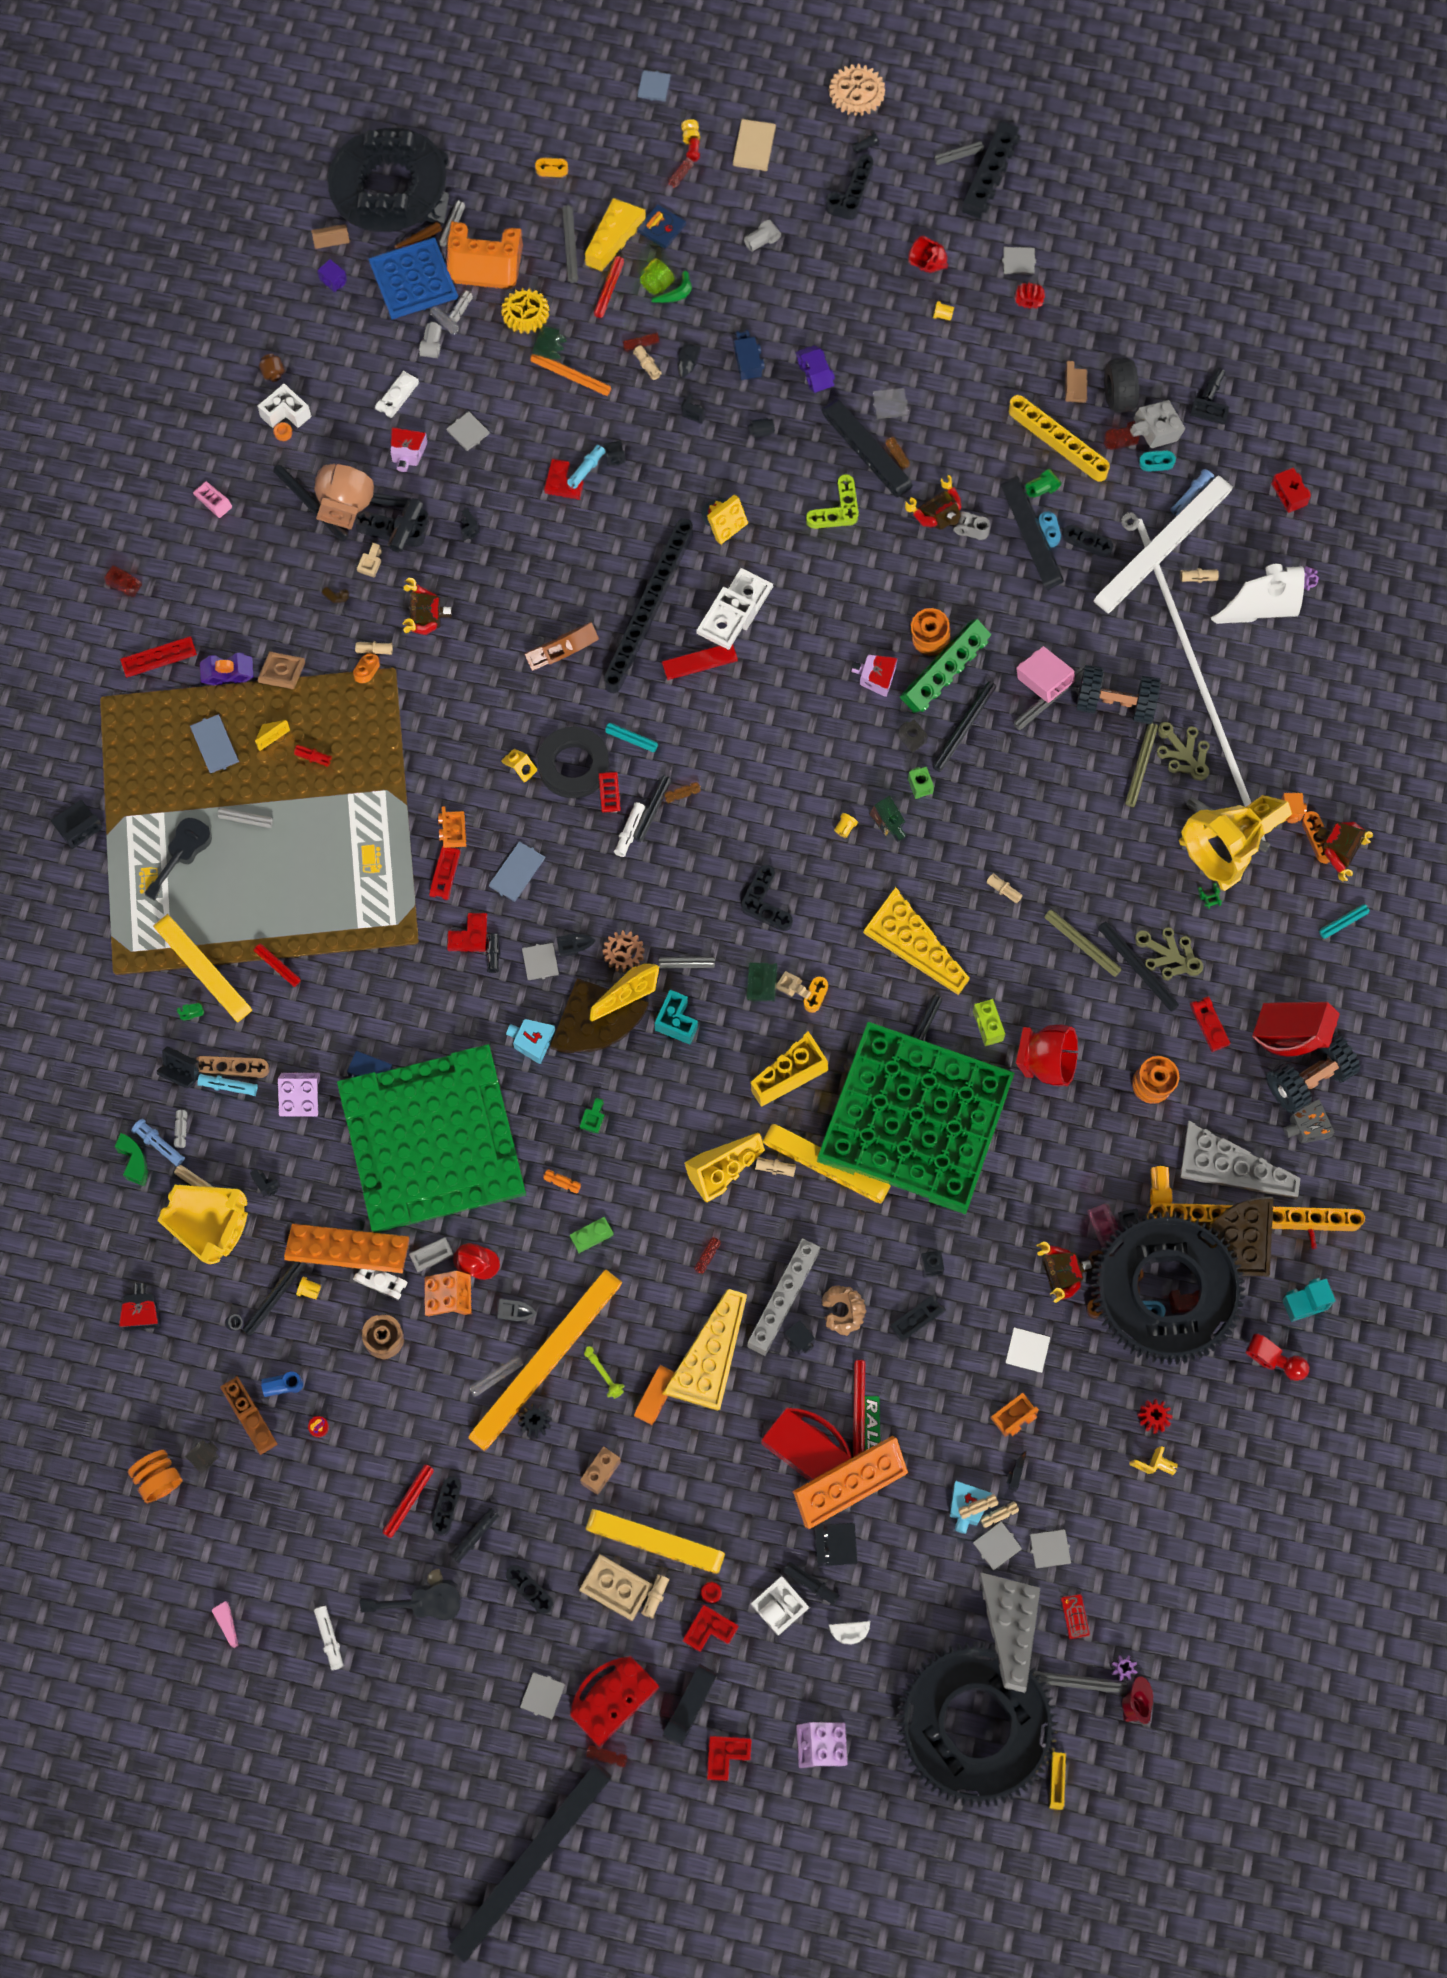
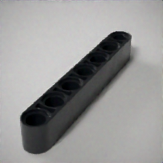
M835 399L822 408V413L826 420L896 498H899L913 487L908 476L839 399Z
M1015 476L1002 483L1001 487L1045 588L1050 590L1064 583V578L1020 478Z

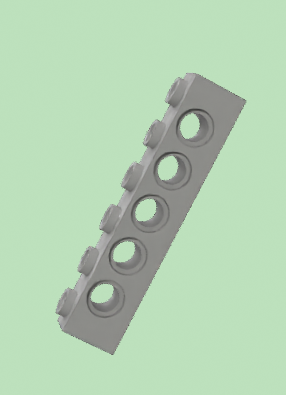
M802 1238L748 1341V1348L766 1356L819 1254V1246Z

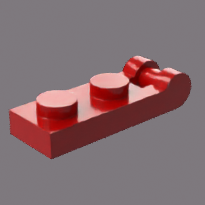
M442 846L430 889V897L436 898V896H439L444 900H449L461 850L450 847L444 848ZM439 884L445 885L444 890L438 889Z
M1204 997L1199 1002H1191V1010L1211 1052L1229 1046L1230 1041L1213 1008L1210 997ZM1205 1008L1207 1012L1202 1014L1200 1009Z

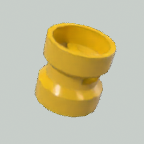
M692 119L684 121L681 124L684 143L689 144L688 142L691 138L700 140L698 122Z

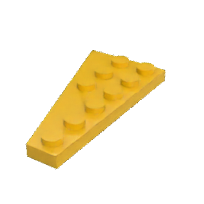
M895 887L863 933L959 995L969 981L968 975L952 959L946 948L939 943L934 933L921 917L914 912L908 901L901 896L899 890Z
M731 1289L726 1290L662 1393L663 1395L717 1411L720 1410L747 1294Z

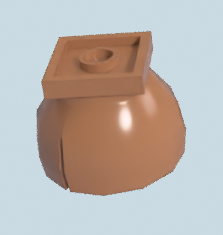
M340 464L324 465L318 471L315 478V493L320 503L316 519L352 529L357 513L365 509L373 497L374 484L372 479L364 472L350 466Z

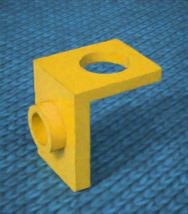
M513 749L501 760L503 764L513 768L523 782H526L538 771L528 755L516 749ZM528 764L530 766V771L528 774L524 775L522 773V768L524 765Z

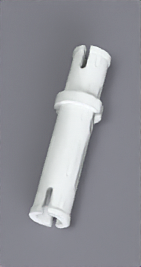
M637 802L633 804L624 830L619 834V842L614 853L620 857L626 856L628 847L634 840L633 835L645 810L643 804Z
M322 1606L315 1609L314 1613L324 1642V1653H327L331 1670H336L344 1666L339 1652L340 1645L336 1642L327 1606Z

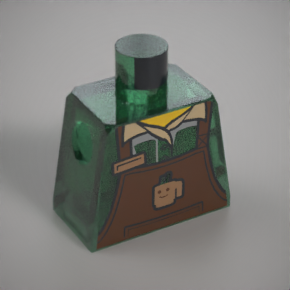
M891 796L876 803L869 815L884 836L888 837L892 834L897 842L904 839L906 834L902 830V826L905 820Z

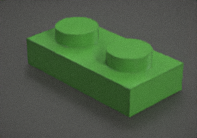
M605 1217L570 1234V1238L578 1253L614 1236Z

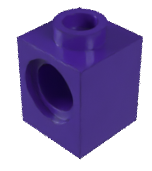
M331 259L318 269L320 281L333 292L342 288L347 282L345 271Z

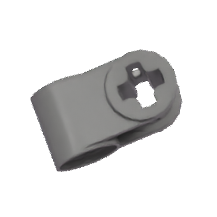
M960 512L961 517L954 527L955 533L978 540L988 537L990 522L987 518L968 512Z

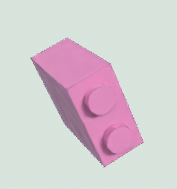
M1044 646L1035 651L1031 657L1021 662L1016 668L1018 679L1047 703L1051 702L1075 682L1074 670Z

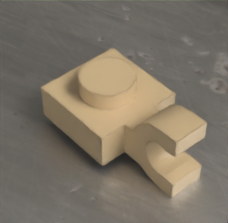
M373 543L369 555L363 553L357 567L359 573L375 578L381 564V559L378 558L382 551L379 549L380 545Z
M786 971L775 986L779 991L791 997L795 992L806 999L811 995V992L806 990V987L800 985L802 982L800 978Z

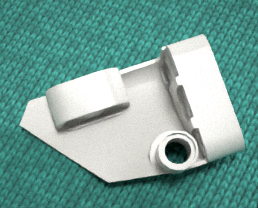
M1280 564L1267 566L1266 576L1245 582L1233 601L1229 602L1227 607L1211 617V620L1218 624L1253 622L1257 618L1298 616L1304 591L1305 574L1303 566L1285 567L1284 571Z

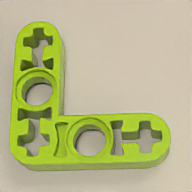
M842 475L838 479L840 507L809 511L806 523L810 528L848 526L858 521L859 512L854 479L850 475ZM844 481H847L848 484L847 491H845V485L843 484ZM849 496L853 501L845 503L843 498ZM848 509H851L853 518H849ZM830 514H834L837 516V519L830 521L827 517ZM812 517H816L817 521L813 522Z

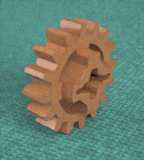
M622 931L621 935L615 932L614 938L608 937L609 943H604L606 949L603 950V955H607L604 958L605 962H609L610 968L616 966L617 972L620 968H623L625 973L626 968L631 969L633 965L640 966L638 960L643 961L642 954L645 951L644 948H641L643 942H638V935L632 937V932L625 935V932ZM637 951L635 957L631 959V956Z

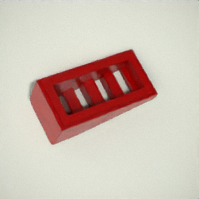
M618 772L599 773L602 812L621 811ZM614 778V782L603 783V779ZM615 786V789L604 790V787ZM615 794L616 797L604 798V795ZM616 802V805L605 806V803Z

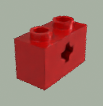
M1294 467L1274 475L1271 484L1288 513L1308 505L1311 497L1310 491L1304 486L1301 475L1296 472Z

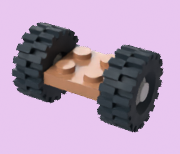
M1085 665L1078 694L1077 711L1095 714L1098 698H1102V702L1113 704L1114 701L1120 702L1121 706L1132 707V704H1134L1133 721L1152 724L1159 697L1160 678L1142 675L1137 695L1101 688L1104 668Z
M1334 1032L1329 1048L1315 1049L1316 1056L1320 1061L1300 1074L1297 1070H1294L1293 1066H1289L1288 1063L1284 1062L1267 1073L1266 1081L1269 1084V1089L1272 1090V1095L1277 1098L1278 1103H1281V1107L1283 1109L1286 1108L1287 1112L1295 1114L1312 1102L1311 1093L1308 1089L1316 1087L1321 1079L1334 1077V1080L1343 1083L1360 1071L1359 1060L1356 1058L1357 1055L1352 1051L1351 1045L1347 1044V1040L1343 1039L1337 1032Z

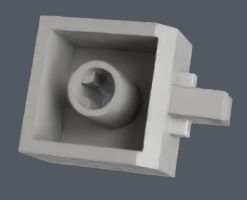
M1167 400L1139 408L1133 417L1136 424L1132 426L1130 432L1133 436L1143 435L1149 446L1155 448L1178 441L1185 427L1170 401Z

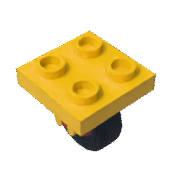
M733 495L728 500L724 498L711 500L706 503L701 511L703 521L712 528L715 539L719 544L724 543L748 524L740 499L736 495Z

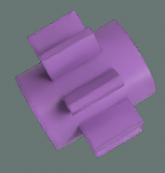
M1307 566L1304 569V589L1309 590L1316 586L1319 577L1316 575L1317 570Z
M1118 1656L1119 1663L1113 1662L1111 1664L1115 1667L1112 1675L1117 1674L1119 1681L1124 1677L1130 1681V1674H1137V1671L1133 1670V1666L1137 1662L1132 1663L1129 1661L1130 1656H1127L1124 1660L1121 1656ZM1126 1664V1668L1129 1671L1123 1673L1120 1666Z

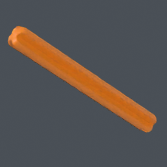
M533 352L531 355V362L605 396H608L611 391V386L537 352Z

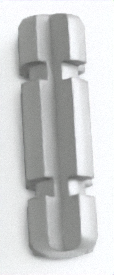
M463 292L462 298L458 300L453 308L454 310L449 315L451 321L458 322L460 315L463 314L468 303L473 298L471 292Z
M185 1110L176 1111V1138L174 1139V1146L176 1148H184L186 1144L187 1122L185 1120H187V1112Z

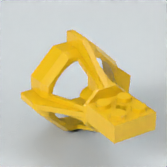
M1265 795L1260 796L1246 807L1237 805L1213 811L1208 809L1200 810L1186 822L1181 831L1183 837L1179 839V843L1186 846L1189 857L1209 879L1217 881L1220 889L1226 891L1241 880L1243 872L1252 858L1251 856L1258 851L1263 835L1272 831L1278 824L1283 823L1292 815L1288 801ZM1218 835L1226 845L1232 861L1228 863L1222 859L1213 849L1208 839Z

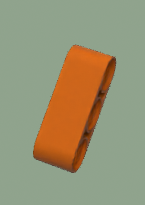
M662 1365L659 1366L636 1409L635 1417L650 1425L654 1424L668 1397L662 1393L674 1375V1371Z

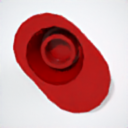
M467 1243L460 1246L454 1253V1266L458 1271L469 1274L472 1277L483 1280L490 1279L499 1270V1257L495 1252L485 1247Z

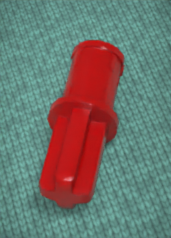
M297 745L294 750V755L310 760V763L316 762L329 767L330 760H332V756L318 752L315 748L312 750Z

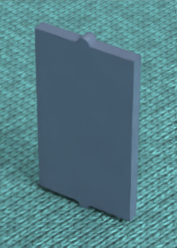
M219 715L209 719L204 718L203 721L190 726L210 773L220 769L225 770L226 767L239 762Z
M518 842L489 884V887L499 892L500 896L504 895L515 902L544 861L545 856L536 852L533 847L530 848Z

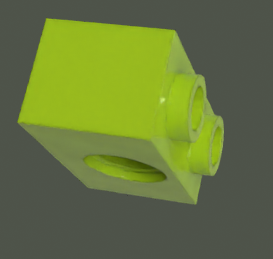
M993 999L975 1004L973 1014L984 1045L988 1046L1002 1042L1005 1037V1031Z

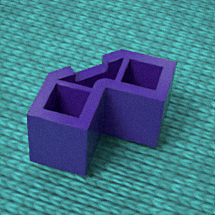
M813 345L795 352L799 368L805 372L811 391L816 393L834 386L833 380H835V376L825 360L822 349Z
M235 653L228 659L210 655L200 662L201 682L209 685H223V682H246L253 678L252 657L243 653ZM218 660L234 662V670L230 673L217 672L215 670V662Z

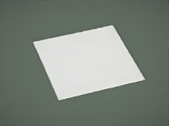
M1014 1328L1006 1363L1042 1373L1050 1337Z

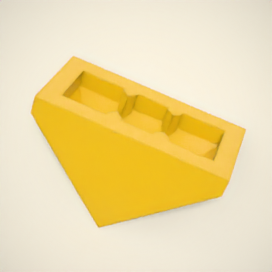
M283 720L263 724L255 740L258 750L261 751L289 732L288 722Z

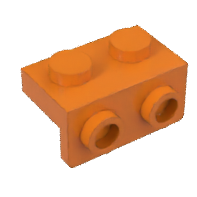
M442 806V813H438V824L442 825V829H439V840H443V847H466L464 811L446 812L445 806Z
M1022 1393L992 1415L991 1419L1005 1437L1009 1434L1014 1436L1022 1429L1020 1427L1025 1422L1030 1424L1037 1418L1036 1414L1039 1409L1034 1407L1024 1393Z

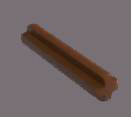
M436 222L396 244L394 248L397 250L422 242L440 232L442 228Z

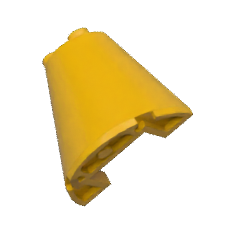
M174 1185L168 1195L169 1205L161 1209L157 1221L202 1262L207 1264L220 1262L219 1258L223 1255L227 1256L233 1250L243 1232L247 1219V1213L244 1212V1206L247 1205L244 1193L238 1189Z

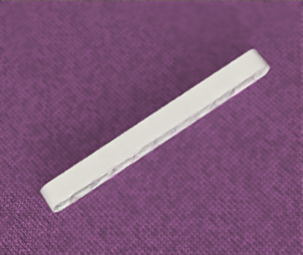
M1217 476L1097 595L1094 603L1106 613H1110L1231 492L1233 486L1220 476Z

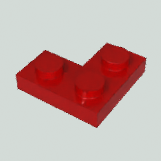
M552 459L544 492L545 494L580 500L584 482L581 481L576 489H573L574 484L570 487L567 484L570 462Z
M468 913L467 931H448V951L485 952L487 913Z
M703 1605L683 1642L699 1652L703 1649L710 1635L729 1645L739 1626Z
M710 1736L707 1780L728 1781L729 1760L750 1761L752 1739Z

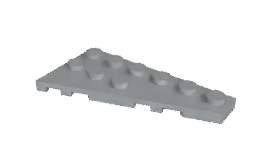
M1188 1121L1180 1178L1295 1199L1298 1198L1300 1186L1299 1177L1280 1167L1277 1168L1267 1163L1266 1160L1250 1154L1251 1152L1224 1138L1221 1139L1211 1134L1210 1131Z
M980 1573L979 1580L982 1583L983 1598L987 1604L986 1611L992 1637L996 1643L995 1650L999 1656V1667L1004 1687L1025 1693L1040 1588Z

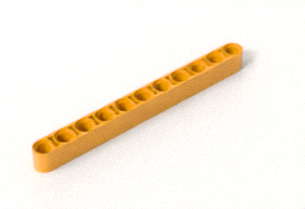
M1156 1203L1150 1208L1147 1218L1149 1219V1214L1153 1213V1211L1161 1212L1162 1217H1164L1166 1212H1168L1169 1217H1172V1212L1178 1211L1180 1214H1184V1220L1192 1216L1191 1222L1194 1223L1197 1219L1193 1217L1192 1212H1198L1201 1215L1198 1225L1201 1226L1206 1222L1205 1227H1207L1215 1219L1212 1213L1216 1212L1220 1215L1223 1211L1234 1205ZM1273 1207V1214L1277 1215L1280 1221L1273 1220L1272 1229L1356 1231L1365 1222V1215L1357 1209ZM1291 1215L1298 1216L1300 1221L1294 1222L1291 1219ZM1311 1216L1318 1217L1319 1223L1313 1222ZM1330 1216L1337 1217L1339 1223H1333ZM1350 1217L1357 1218L1358 1224L1352 1223Z
M605 1270L474 1428L468 1439L483 1451L489 1448L622 1284L621 1280L608 1270Z

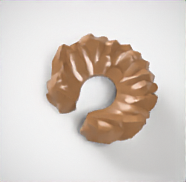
M833 1286L824 1293L822 1306L831 1308L836 1303L843 1302L848 1307V1314L844 1317H838L833 1315V1313L826 1315V1327L832 1331L835 1330L841 1335L848 1336L850 1332L858 1330L860 1325L863 1324L866 1305L858 1291L852 1290L851 1287Z

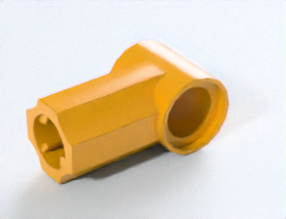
M1157 1166L1151 1168V1206L1156 1203H1172V1189L1169 1187L1168 1167Z

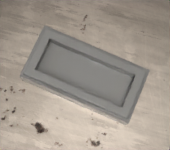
M446 1237L409 1253L417 1272L454 1256Z

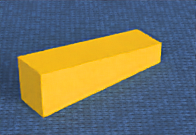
M1053 1752L1049 1809L1062 1810L1065 1796L1066 1753Z

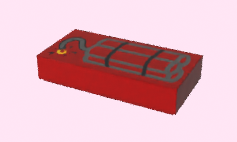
M1082 1595L1062 1597L1061 1604L1069 1640L1090 1636Z

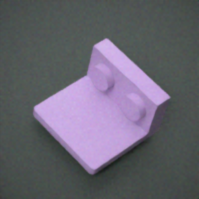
M320 1073L280 1074L278 1078L279 1116H318Z
M805 1723L797 1725L799 1768L847 1765L845 1723Z

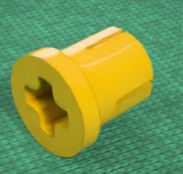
M937 301L933 318L951 321L954 307Z
M842 813L841 819L834 831L838 835L840 833V836L847 838L853 827L857 826L858 821L852 816Z
M303 1276L296 1295H303L316 1300L321 1285L309 1281L307 1277Z

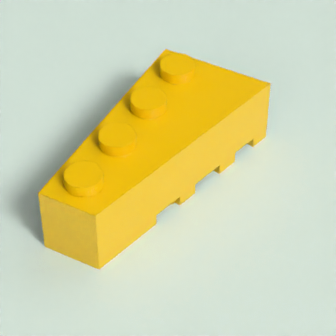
M613 198L585 252L586 266L602 271L616 256L617 251L620 248L622 249L626 245V241L637 232V228L646 219L645 209Z
M809 1031L803 1035L802 1039L795 1042L784 1055L779 1056L774 1064L768 1066L751 1081V1091L761 1107L828 1071V1061Z

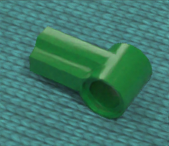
M1048 469L1039 478L1026 484V493L1029 497L1034 498L1046 492L1051 494L1061 486L1062 482Z

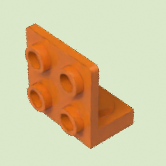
M452 1271L425 1277V1315L433 1316L448 1312H456L463 1315L471 1314V1275Z

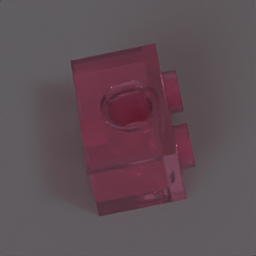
M1103 1204L1087 1212L1101 1247L1107 1248L1104 1243L1106 1241L1111 1242L1109 1239L1111 1235L1117 1237L1115 1231L1119 1230L1110 1206Z

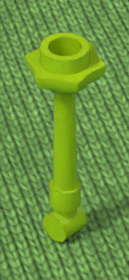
M588 1346L584 1351V1355L589 1357L591 1363L595 1365L610 1386L607 1394L608 1398H618L623 1394L624 1391L622 1389L625 1385L613 1383L598 1361V1357L593 1353L594 1349Z

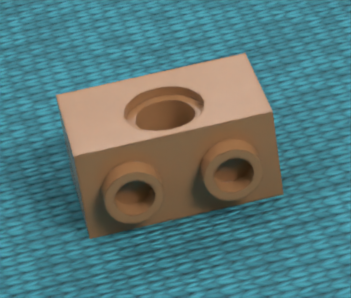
M603 1446L581 1478V1484L596 1495H599L621 1463L620 1457Z

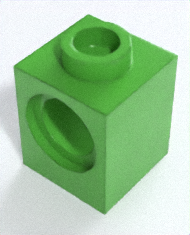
M927 767L912 769L908 774V782L915 799L933 794L934 785ZM922 779L924 783H918L916 780Z

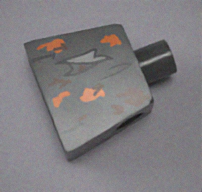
M1320 1099L1292 1114L1290 1117L1291 1125L1283 1127L1287 1138L1297 1135L1300 1143L1329 1139L1335 1133Z

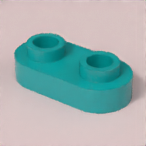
M1170 451L1146 452L1141 455L1139 466L1142 470L1148 472L1170 470L1175 465L1176 457Z

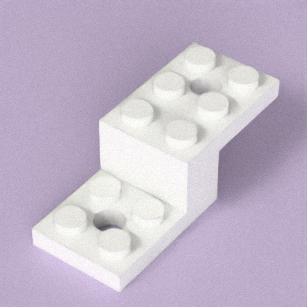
M741 568L728 589L722 588L698 627L697 634L729 650L741 629H748L772 590L773 584ZM745 589H751L753 593L751 595H745L743 591ZM724 622L727 627L720 629L717 627V624Z

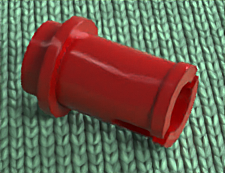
M691 138L688 142L689 148L686 156L689 161L696 162L700 158V141L696 138Z

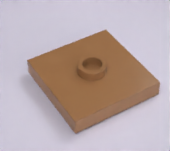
M269 652L259 674L258 682L294 689L304 667L305 658Z

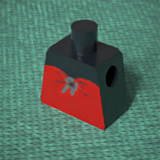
M144 1283L134 1284V1294L124 1295L119 1327L123 1331L161 1328L156 1298L153 1293H146V1284Z

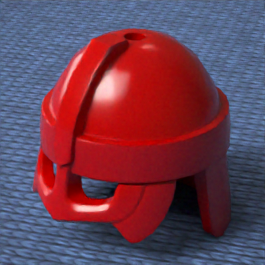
M920 236L915 240L909 252L908 260L910 264L919 267V270L927 273H933L948 267L947 253L942 244L926 236Z

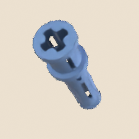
M1203 469L1201 475L1191 482L1189 490L1170 509L1171 512L1178 516L1215 479L1214 475L1210 471Z
M140 1119L133 1126L131 1132L133 1134L137 1133L144 1139L143 1142L145 1144H151L176 1167L182 1164L185 1157L158 1135V1131L148 1126L144 1119Z

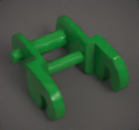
M1213 883L1215 894L1209 896L1201 891V887H1198L1200 898L1204 900V906L1207 909L1216 904L1221 906L1222 900L1219 898L1220 890L1219 887L1217 888V883ZM1215 897L1216 901H1208V898Z
M199 1003L183 1005L182 1012L180 1008H177V1013L183 1021L200 1017L204 1014L202 1005Z

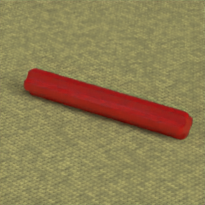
M617 256L613 261L594 310L595 317L602 318L604 316L624 264L622 257Z
M426 1464L423 1466L383 1529L384 1535L389 1538L393 1537L433 1474L434 1469Z

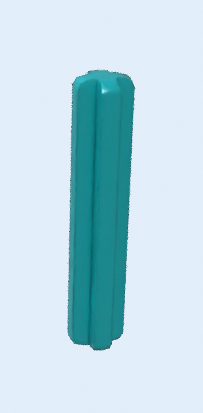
M608 723L606 726V733L648 751L655 752L658 747L656 741L612 723Z
M1362 904L1321 928L1319 934L1323 939H1326L1367 915L1370 910L1366 904Z

